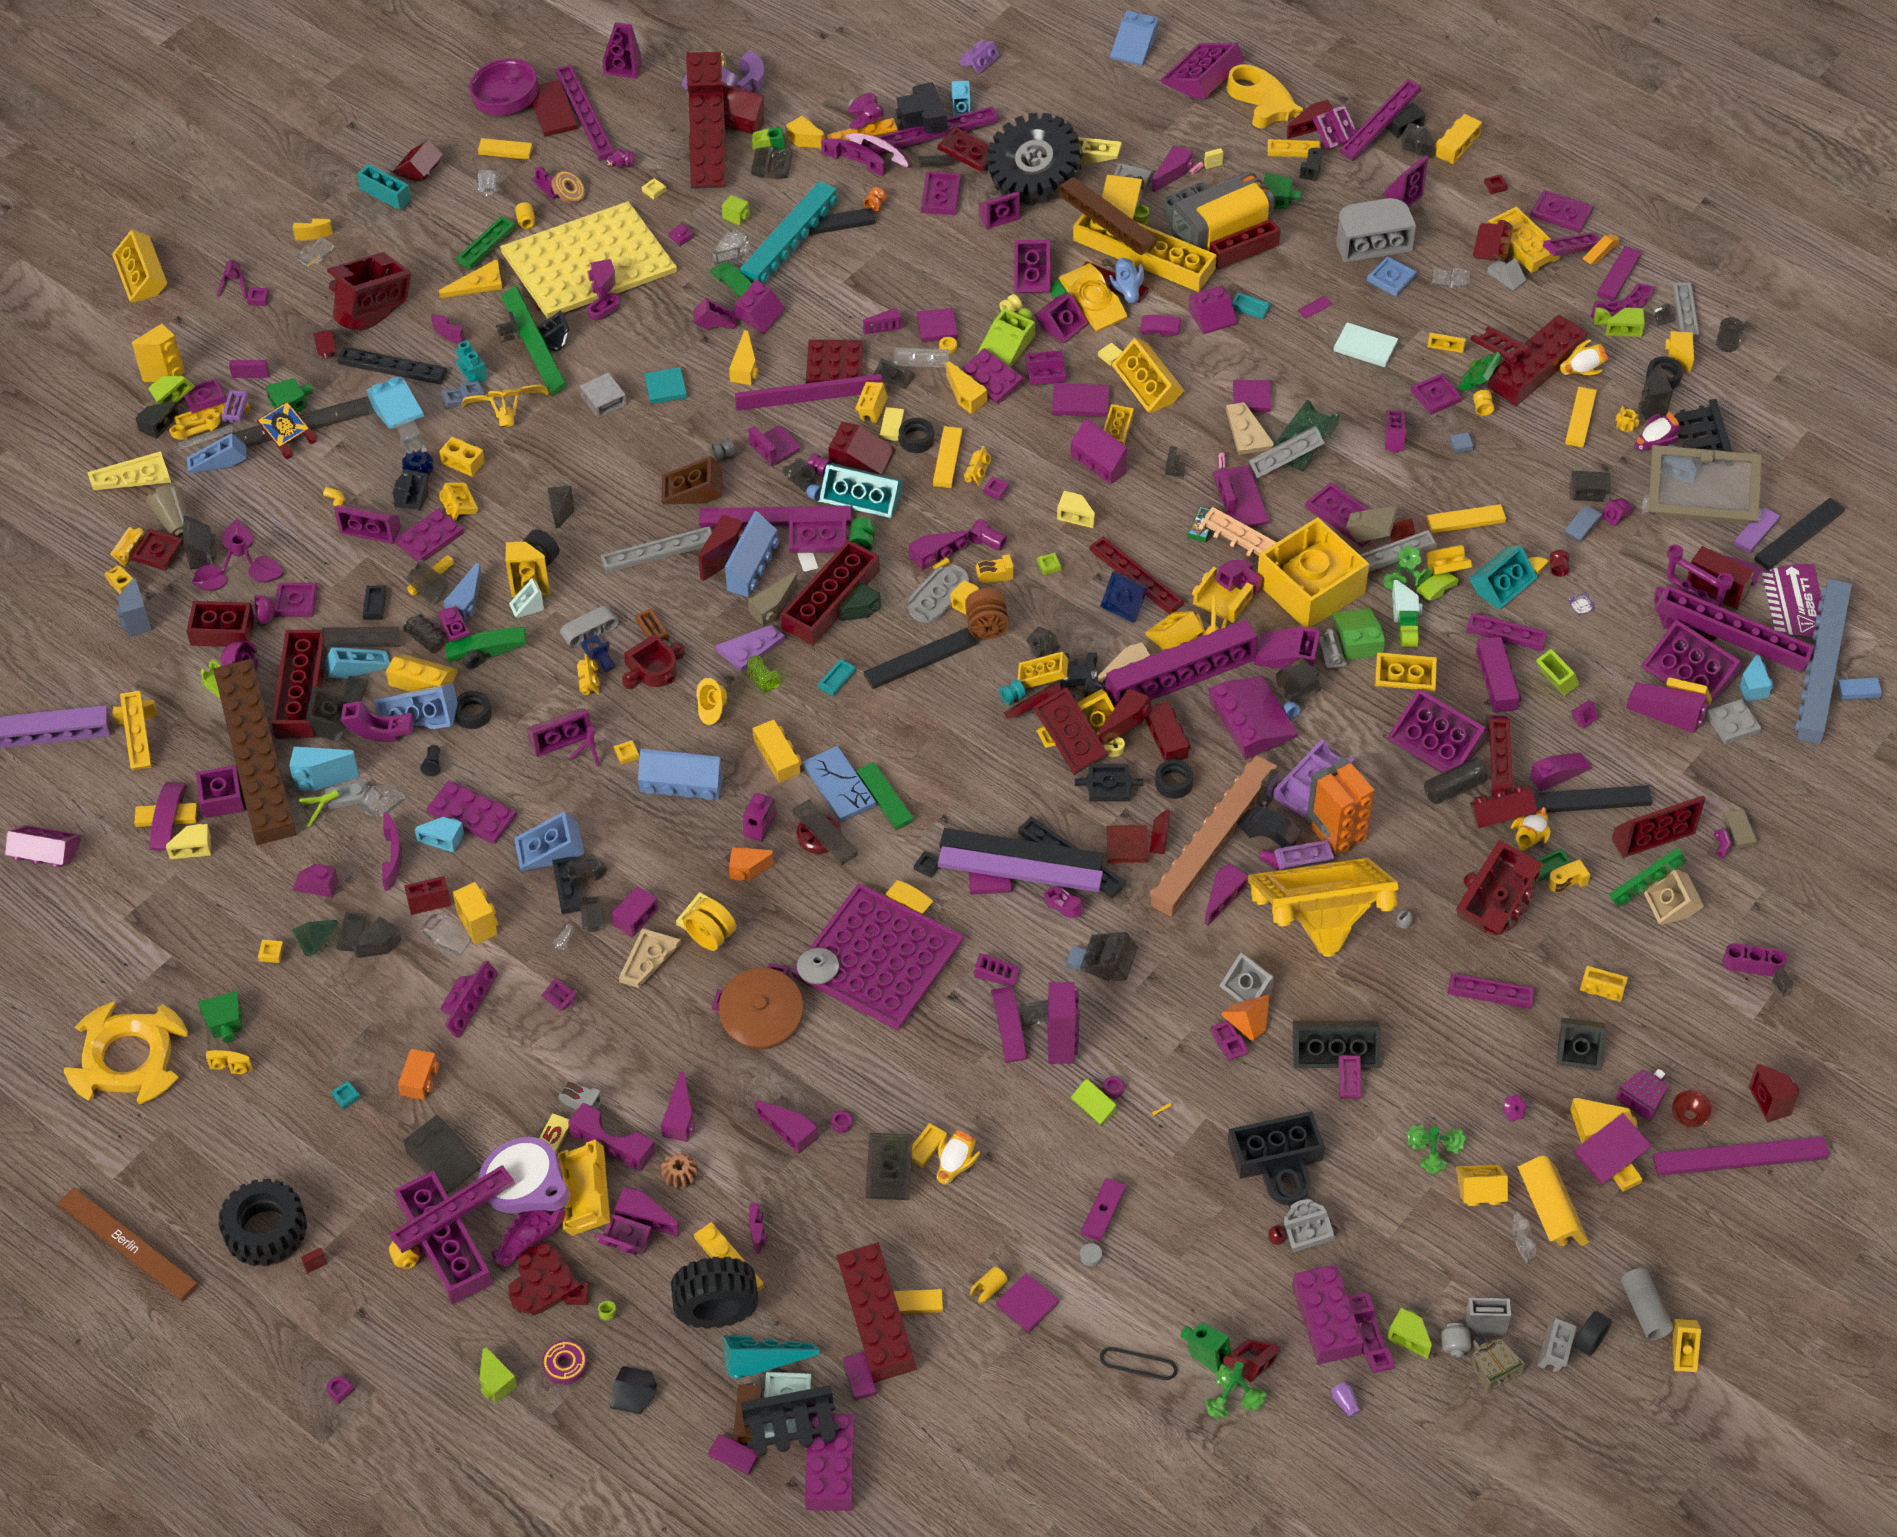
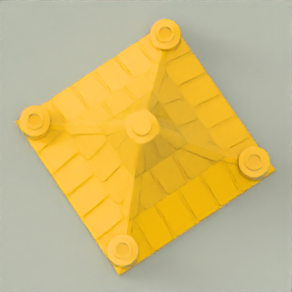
M1369 858L1248 875L1252 901L1256 902L1257 905H1264L1270 902L1272 904L1273 922L1278 923V926L1290 925V922L1294 921L1295 917L1302 924L1318 952L1325 957L1336 955L1335 952L1340 951L1348 937L1351 926L1371 907V903L1376 901L1377 907L1381 908V911H1392L1398 905L1396 893L1398 882Z

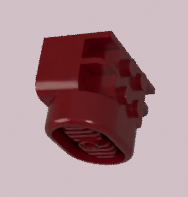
M385 252L328 268L327 272L335 278V280L329 283V289L335 294L334 320L339 325L352 330H365L375 326L387 318L395 307L402 305L407 300L412 273Z
M1498 840L1456 907L1458 918L1485 933L1489 932L1493 935H1501L1511 930L1521 921L1534 900L1535 883L1540 876L1539 870L1543 863Z

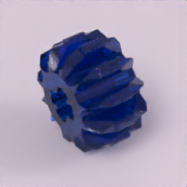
M420 449L418 452L412 450L411 454L406 453V456L402 458V470L426 473L430 477V472H433L434 469L433 458L427 451L422 452Z

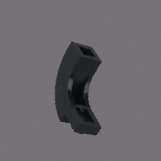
M1253 808L1247 810L1237 823L1249 838L1264 836L1275 841L1281 848L1307 844L1299 835L1302 831L1293 822L1269 809Z

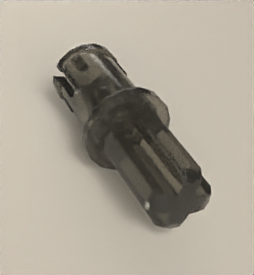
M937 154L935 156H919L920 167L935 166V168H938V166L954 165V158L949 155Z

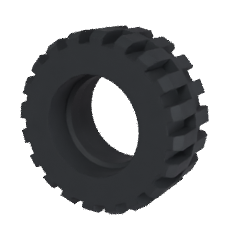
M257 1179L252 1180L251 1184L246 1185L244 1183L240 1185V1189L237 1191L233 1190L229 1194L230 1199H225L222 1204L223 1209L219 1211L220 1221L218 1222L225 1245L232 1256L237 1257L242 1263L248 1261V1264L252 1266H257V1263H261V1266H269L271 1262L275 1264L281 1262L280 1259L283 1257L287 1259L292 1255L291 1251L293 1249L296 1251L301 1246L300 1240L303 1241L305 1238L307 1221L300 1198L293 1191V1188L289 1185L284 1186L283 1182L278 1180L272 1182L271 1179H263V1181L258 1182ZM273 1211L282 1215L278 1225L268 1232L253 1234L244 1230L247 1221L260 1212Z
M717 1256L710 1259L703 1258L697 1262L693 1261L687 1266L681 1267L671 1280L674 1314L681 1322L688 1326L692 1325L695 1328L704 1327L705 1329H711V1327L722 1328L725 1325L731 1326L738 1321H744L746 1317H750L758 1306L759 1298L755 1271L747 1262H743L738 1258H719Z

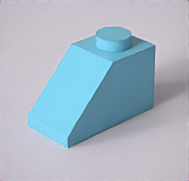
M441 817L417 826L415 834L417 842L454 853L464 836L462 822L457 819Z

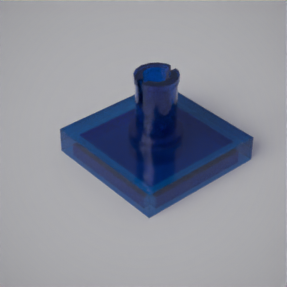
M1114 571L1109 579L1100 607L1134 623L1138 618L1148 586Z

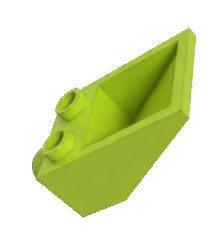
M1003 308L993 321L977 354L985 348L1011 368L1036 336L1035 322L1031 320V311L1023 308L1017 314Z

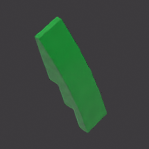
M513 627L491 630L445 643L446 658L451 663L463 658L471 650H478L482 656L488 653L492 657L527 644L525 628Z

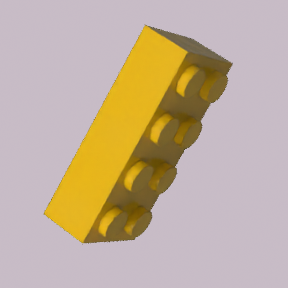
M1111 404L1103 430L1123 445H1125L1132 423L1134 408Z
M1062 651L1019 663L1018 680L1022 683L1024 689L1065 679L1067 678L1068 657Z

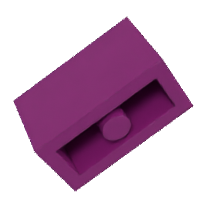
M637 886L627 894L620 906L618 905L614 908L612 912L613 926L634 937L657 912V898Z

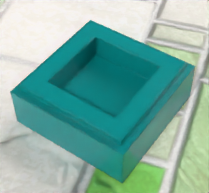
M349 1080L331 1091L332 1097L343 1110L361 1099L360 1094Z

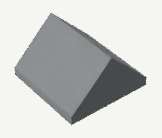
M1240 952L1219 986L1236 1000L1242 1002L1270 995L1273 989L1274 976L1245 953Z

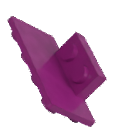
M1248 465L1213 472L1217 489L1228 516L1248 527L1268 524L1267 514Z

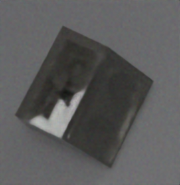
M1127 932L1091 935L1080 969L1109 982L1127 980L1138 946Z

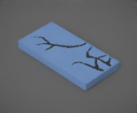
M838 746L802 761V766L840 822L876 806L875 800Z

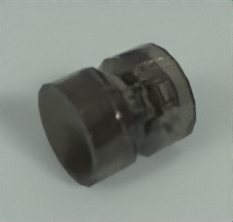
M1728 317L1721 321L1716 339V345L1720 350L1733 352L1739 348L1744 330L1742 321L1734 317Z

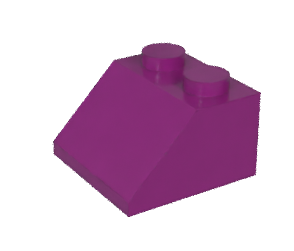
M1019 192L1009 193L979 203V217L986 229L1019 220Z
M755 280L736 302L735 317L765 334L785 310V307L771 288Z
M1223 285L1189 296V312L1203 335L1237 325L1231 298Z
M1070 292L1058 295L1034 315L1042 329L1062 343L1066 342L1088 324L1087 319Z

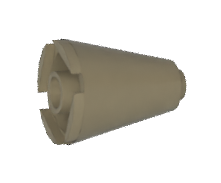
M175 484L158 487L155 489V494L147 496V506L171 535L180 538L185 537L190 528L182 488L180 486L179 488L176 487Z

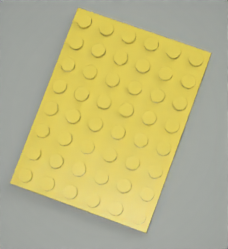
M629 201L500 246L502 254L547 319L560 310L565 313L598 299L597 294H594L592 290L593 282L589 281L587 271L590 270L591 262L611 259L615 270L616 284L609 293L614 294L677 272L676 265Z

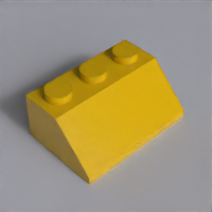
M163 324L158 325L132 341L140 374L144 382H156L162 376H181L185 373L175 335Z
M506 542L505 561L512 597H515L532 578L536 580L542 596L550 595L545 556L527 542Z
M1377 652L1375 686L1435 691L1437 657Z
M403 654L393 657L386 670L389 686L411 692L451 684L459 671L456 668Z

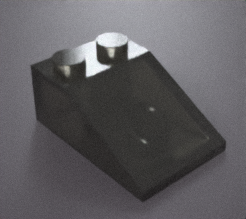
M435 1115L403 1140L406 1153L426 1173L434 1170L446 1194L450 1193L481 1168L480 1164L454 1131L438 1115Z
M869 1134L866 1199L910 1200L913 1135Z

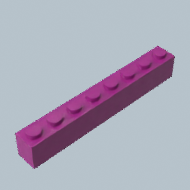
M1669 585L1666 586L1660 595L1655 612L1674 620L1677 619L1686 625L1799 672L1808 664L1814 648L1810 644Z

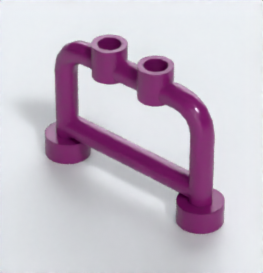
M1670 545L1667 551L1669 559L1667 577L1670 582L1677 586L1679 590L1711 603L1714 600L1708 596L1707 591L1697 590L1692 587L1690 581H1682L1677 578L1674 571L1676 564L1719 588L1715 600L1722 605L1726 591L1732 587L1733 577L1728 573H1722L1718 578L1683 559L1684 550L1680 545Z

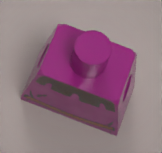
M757 792L753 794L743 815V836L760 842L763 841L777 814L774 798Z

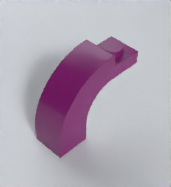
M362 701L343 704L341 722L351 732L360 737L378 742H396L399 736L411 734L415 720L412 713L391 717L376 715L369 711Z

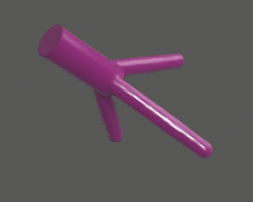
M594 727L587 728L586 741L570 756V760H573L588 745L591 747L596 766H600L595 749Z

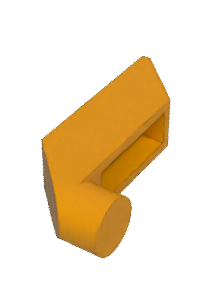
M1612 234L1604 235L1582 260L1590 265L1598 264L1612 249L1619 246V237Z

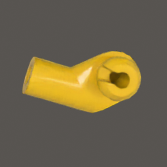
M328 487L324 489L323 495L333 498L334 506L343 505L346 499L341 491Z

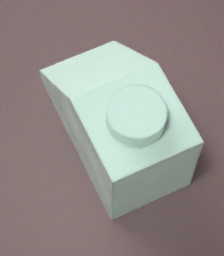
M1394 580L1392 590L1394 622H1398L1399 611H1417V616L1422 615V603H1419L1418 595L1400 581Z

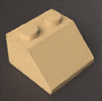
M1678 869L1668 873L1663 880L1653 883L1644 892L1660 925L1687 919L1704 907L1689 875Z

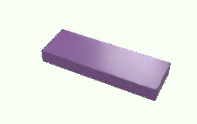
M1763 507L1759 512L1758 521H1751L1734 540L1733 546L1750 554L1779 521L1780 515Z
M1329 840L1274 850L1280 870L1328 862L1334 859Z

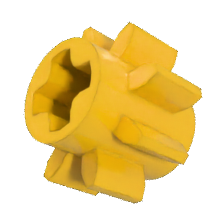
M1623 409L1622 414H1617V427L1624 432H1633L1634 427L1638 428L1639 414H1636L1631 409Z

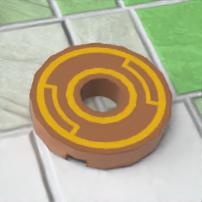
M560 171L552 179L551 186L553 192L556 195L558 194L563 202L576 204L583 198L585 192L583 183L574 173Z

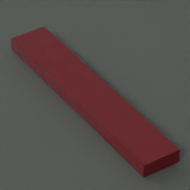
M1104 536L1090 545L1089 550L1169 615L1184 605V600Z

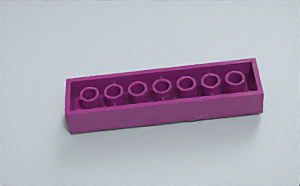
M1247 620L1236 622L1205 636L1202 635L1192 641L1184 642L1179 646L1165 649L1153 656H1147L1140 661L1131 662L1124 667L1111 670L1106 673L1105 692L1114 708L1129 688L1149 696L1150 701L1255 661L1258 636Z

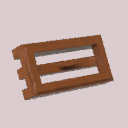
M652 608L634 615L635 621L647 638L652 636L641 618L644 619L652 633H656L661 640L664 638L666 640L670 639L667 630ZM647 615L651 616V618L653 619V621L655 622V624L657 625L658 629L662 634H659L657 632V630L655 629L654 625L649 620Z

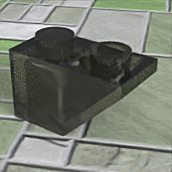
M1409 123L1401 136L1400 149L1433 159L1435 143L1426 128Z

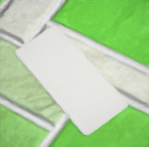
M797 553L804 572L818 568L813 553Z

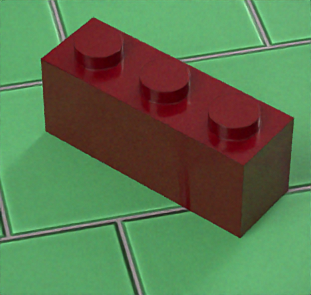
M1168 701L1152 705L1151 713L1145 717L1147 726L1164 762L1172 759H1187L1188 752L1191 749L1189 739L1183 735L1182 724L1177 722L1176 712L1174 708L1170 707Z
M1526 785L1516 786L1510 792H1506V790L1497 791L1494 793V796L1486 798V795L1474 798L1473 802H1470L1475 825L1478 828L1538 812L1532 788L1526 787Z

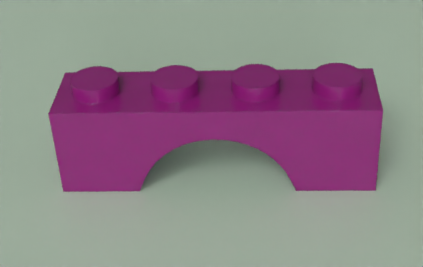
M585 1103L580 1105L568 1121L570 1134L574 1138L583 1139L586 1142L597 1140L604 1146V1151L609 1157L623 1161L631 1169L636 1168L642 1171L656 1152L654 1141L638 1132L625 1137H613L605 1133L601 1128V1112Z

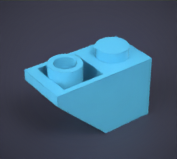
M952 81L953 116L970 112L969 81Z
M1759 655L1754 657L1743 673L1740 682V689L1745 701L1769 698L1770 691L1773 689L1772 679L1768 677L1766 665L1764 662L1762 663Z

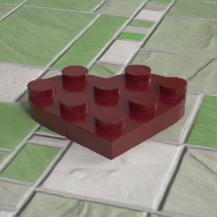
M541 1243L531 1247L518 1257L520 1276L508 1286L512 1307L518 1313H531V1315L542 1313L563 1301L566 1296H571L581 1290L579 1283L561 1255L553 1247H550L548 1243Z

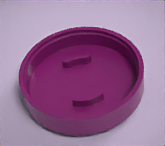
M505 58L490 62L477 70L470 80L469 91L475 107L481 112L496 116L508 115L526 108L534 101L539 92V82L535 69L528 62L515 58Z

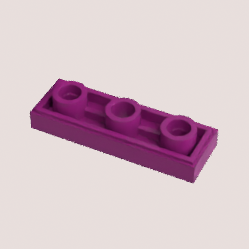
M1105 1178L1083 1224L1081 1235L1100 1242L1102 1241L1126 1190L1125 1184Z

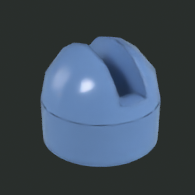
M815 484L807 487L808 497L817 501L820 498L822 487Z
M1286 702L1283 706V710L1289 719L1297 717L1301 710L1295 702Z

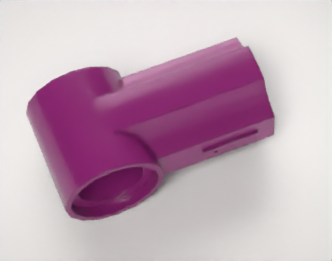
M978 519L968 531L969 540L974 544L984 543L998 551L1005 547L1007 536L992 529L982 519Z

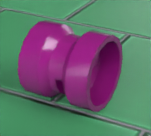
M813 453L808 459L806 469L810 472H817L819 476L824 477L826 465L832 464V461L827 458L822 459L820 455Z

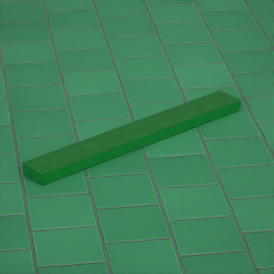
M513 286L503 293L501 297L549 393L554 396L568 385L519 289Z

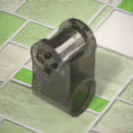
M801 458L795 459V462L790 466L783 467L785 477L802 491L806 492L807 487L812 484L816 485L814 469L809 467Z

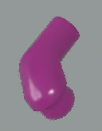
M1718 829L1714 832V837L1721 844L1716 851V855L1724 858L1732 846V841L1727 830Z

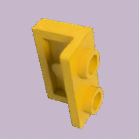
M1587 966L1580 990L1591 995L1595 994L1606 997L1609 1000L1621 1002L1628 977Z

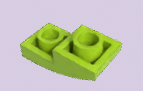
M1448 572L1436 574L1423 582L1416 592L1421 594L1426 600L1431 601L1442 597L1445 589L1457 586L1459 579Z

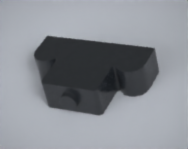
M933 82L916 85L912 88L913 95L896 98L898 108L896 109V117L901 120L904 129L923 126V131L926 133L948 131L946 113Z

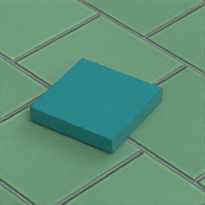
M680 367L644 373L650 404L687 398Z

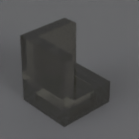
M508 312L510 322L496 325L501 343L519 338L517 324L512 312Z

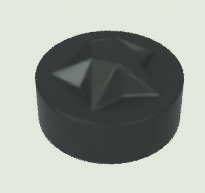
M471 650L464 656L463 664L468 669H475L481 664L483 656L478 650Z

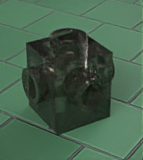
M1038 627L1026 639L1032 649V654L1036 658L1055 654L1061 648L1057 642V636L1051 630Z

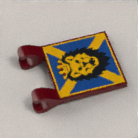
M288 401L257 419L258 424L279 448L285 459L291 458L293 453L287 444L304 434L310 444H314L317 441L316 433L306 425Z

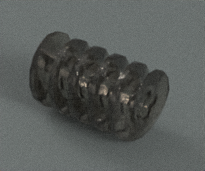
M418 614L415 617H411L404 624V632L430 650L431 653H437L443 647L446 633L442 630L440 631V628L430 622L429 619L424 618V615Z

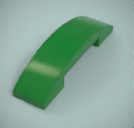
M723 262L710 269L719 282L724 281L739 298L752 285L740 270L728 262Z

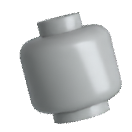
M1447 1324L1446 1328L1441 1331L1443 1351L1451 1354V1357H1464V1353L1471 1350L1470 1330L1464 1327V1324Z

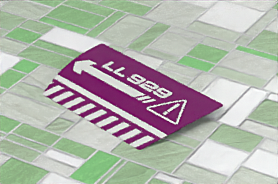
M1787 565L1762 573L1774 629L1784 634L1812 637L1814 629H1818L1814 624L1816 616L1821 613L1817 609L1819 601L1822 600L1815 565Z

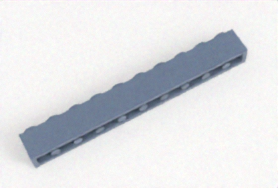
M1828 579L1827 585L1822 586L1820 597H1823V601H1819L1817 609L1821 613L1816 616L1814 624L1818 629L1813 631L1812 641H1815V644H1811L1814 646L1811 654L1812 659L1809 660L1806 666L1809 674H1805L1803 682L1806 689H1802L1800 700L1804 702L1799 705L1797 715L1801 717L1796 720L1794 731H1798L1796 738L1798 740L1821 744L1828 715L1851 583Z

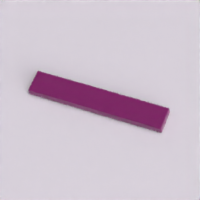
M1407 79L1340 149V153L1354 161L1422 90L1421 86Z
M501 1165L389 1234L390 1238L400 1252L404 1253L514 1185V1179L505 1167Z

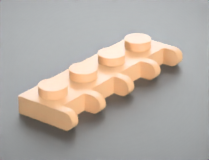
M1214 507L1210 509L1199 525L1200 530H1203L1206 526L1215 531L1213 537L1216 539L1219 535H1222L1231 540L1230 546L1233 548L1236 544L1248 550L1246 555L1249 557L1252 553L1259 556L1261 552L1277 543Z

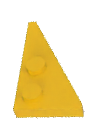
M494 260L440 289V298L502 289L498 260Z

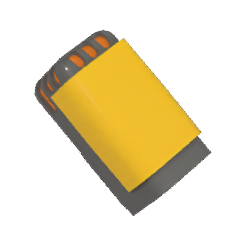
M1247 171L1212 187L1207 183L1200 182L1167 196L1164 201V216L1171 223L1173 237L1209 251L1210 242L1264 221L1273 220L1275 197L1273 192L1269 191L1268 187L1263 184L1260 178H1257L1255 173Z

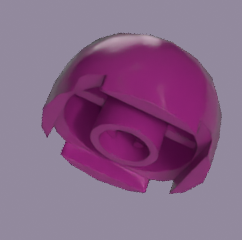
M249 641L232 642L222 652L221 665L224 666L252 659L256 671L258 659H255L254 653H257V650Z

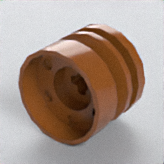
M984 588L968 595L965 600V609L971 635L979 639H993L1003 635L1009 628L1006 600L1003 593L996 589Z

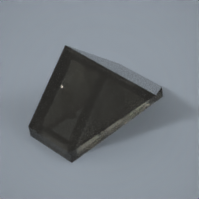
M571 486L547 488L555 528H559L575 511Z

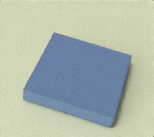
M1387 256L1367 276V281L1397 297L1417 276V271Z

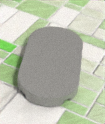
M957 565L938 567L910 596L908 611L911 617L923 623H931L941 619L951 608L950 593L963 580L969 582L966 570Z

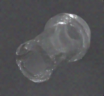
M564 924L559 935L553 939V947L559 951L567 949L568 942L576 931L575 928L569 924Z

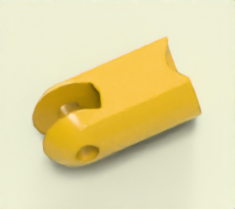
M992 1267L971 1287V1297H975L983 1289L984 1291L980 1295L978 1303L988 1301L1007 1283L1008 1280L1005 1273L998 1267Z

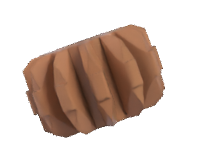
M683 1151L680 1155L673 1152V1157L666 1156L665 1163H662L661 1176L663 1180H666L668 1186L673 1184L674 1188L677 1189L679 1185H682L685 1189L686 1183L693 1184V1178H696L698 1175L697 1162L693 1161L691 1154L685 1157Z

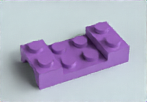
M1321 739L1274 789L1273 799L1306 819L1312 774L1325 767L1326 769L1331 767L1332 763L1342 758L1332 753L1326 742ZM1352 757L1347 758L1354 765V759Z

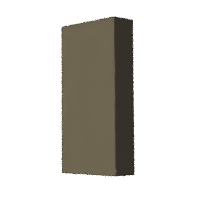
M1744 809L1724 812L1723 817L1736 849L1755 846L1757 840Z

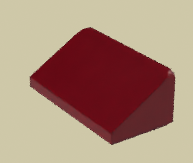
M1166 809L1154 819L1149 849L1151 853H1165L1170 821L1169 809Z

